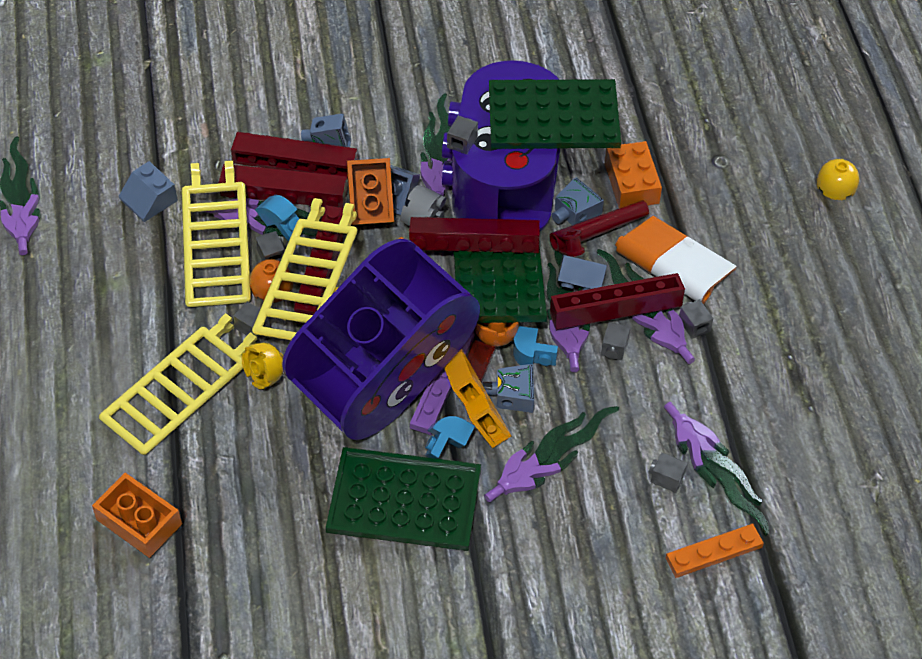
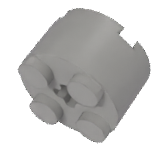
M417 185L409 194L407 199L410 202L407 207L403 206L400 216L401 222L410 226L411 217L443 218L444 212L441 210L446 202V197L425 186Z

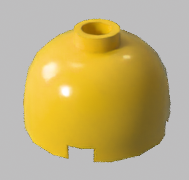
M844 159L830 160L822 166L818 173L817 187L818 189L820 187L823 195L828 198L845 200L847 196H853L857 191L859 185L858 170L850 161Z
M257 343L245 347L246 352L242 353L241 356L242 366L246 376H251L254 380L251 384L258 389H265L275 384L283 375V354L269 343Z

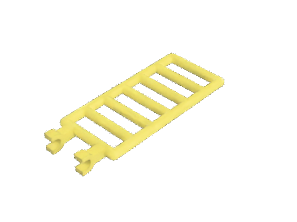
M225 161L226 183L201 185L199 163H191L192 185L182 188L185 304L187 307L250 302L251 289L245 184L243 182H235L233 161ZM237 191V201L191 204L190 194ZM238 209V219L191 222V212ZM239 227V238L192 241V231ZM240 246V256L197 260H193L192 249ZM241 265V275L193 279V268ZM242 284V295L194 298V287Z
M313 199L308 218L299 219L295 225L252 328L254 334L292 340L297 332L263 327L266 318L273 317L306 323L313 315L272 309L271 306L274 299L318 305L319 309L334 293L358 231L356 227L351 226L357 216V212L353 211L354 204L345 203L340 223L333 224L319 221L325 212V207H321L322 199ZM304 228L347 234L344 244L300 237ZM297 245L340 252L337 261L294 255L293 253ZM289 263L333 269L330 279L286 272ZM282 280L326 287L322 297L278 290Z
M225 313L210 330L206 327H201L102 411L99 414V419L140 454H148L243 370L242 353L246 352L245 347L257 344L255 342L257 337L250 332L236 349L230 347L220 339L224 333H228L234 328V325L230 323L232 317ZM204 337L234 360L236 364L227 371L194 344ZM188 351L220 376V378L210 385L178 358ZM172 365L204 392L194 400L164 376L162 372ZM155 379L185 403L187 407L177 414L148 391L145 386ZM138 393L171 421L160 429L128 401ZM121 408L154 436L143 444L111 416Z

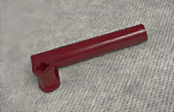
M644 200L552 232L549 235L550 243L555 251H559L566 256H580L585 253L581 242L648 216V205Z

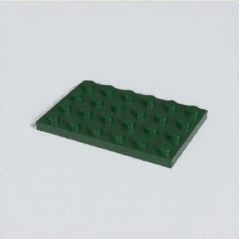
M615 79L489 80L491 149L621 148Z
M540 247L539 253L454 251L455 280L476 298L480 305L477 323L547 322Z
M343 447L325 528L326 533L468 551L481 464Z

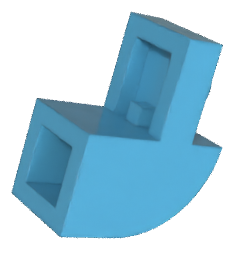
M280 195L270 196L255 211L267 226L276 225L286 240H290L295 225L299 220L295 213L297 208Z
M519 326L514 337L513 355L519 365L537 363L544 366H556L558 346L537 343L538 328Z
M456 416L445 417L434 422L427 430L435 436L429 438L425 446L428 449L425 456L428 458H439L446 442L457 448L464 447L475 425Z

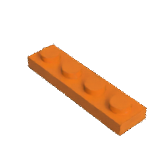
M750 524L666 553L665 558L675 578L763 548L764 542L754 524Z

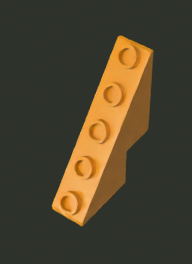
M461 349L444 368L451 387L465 405L471 422L489 445L494 448L512 435Z

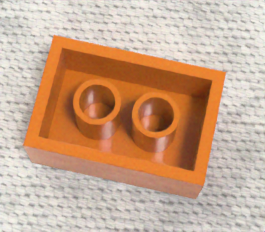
M647 142L622 144L621 148H606L604 164L618 208L644 200L647 205L659 204L662 186Z
M390 158L347 161L349 203L354 204L353 211L357 212L356 219L351 225L394 222Z
M124 473L92 505L97 521L148 558L182 525L178 509L127 473Z

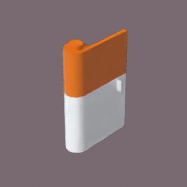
M655 216L650 217L625 236H620L615 244L617 253L656 277L678 273L685 288L684 294L694 301L700 299L703 304L709 299L714 286L736 270L737 267Z

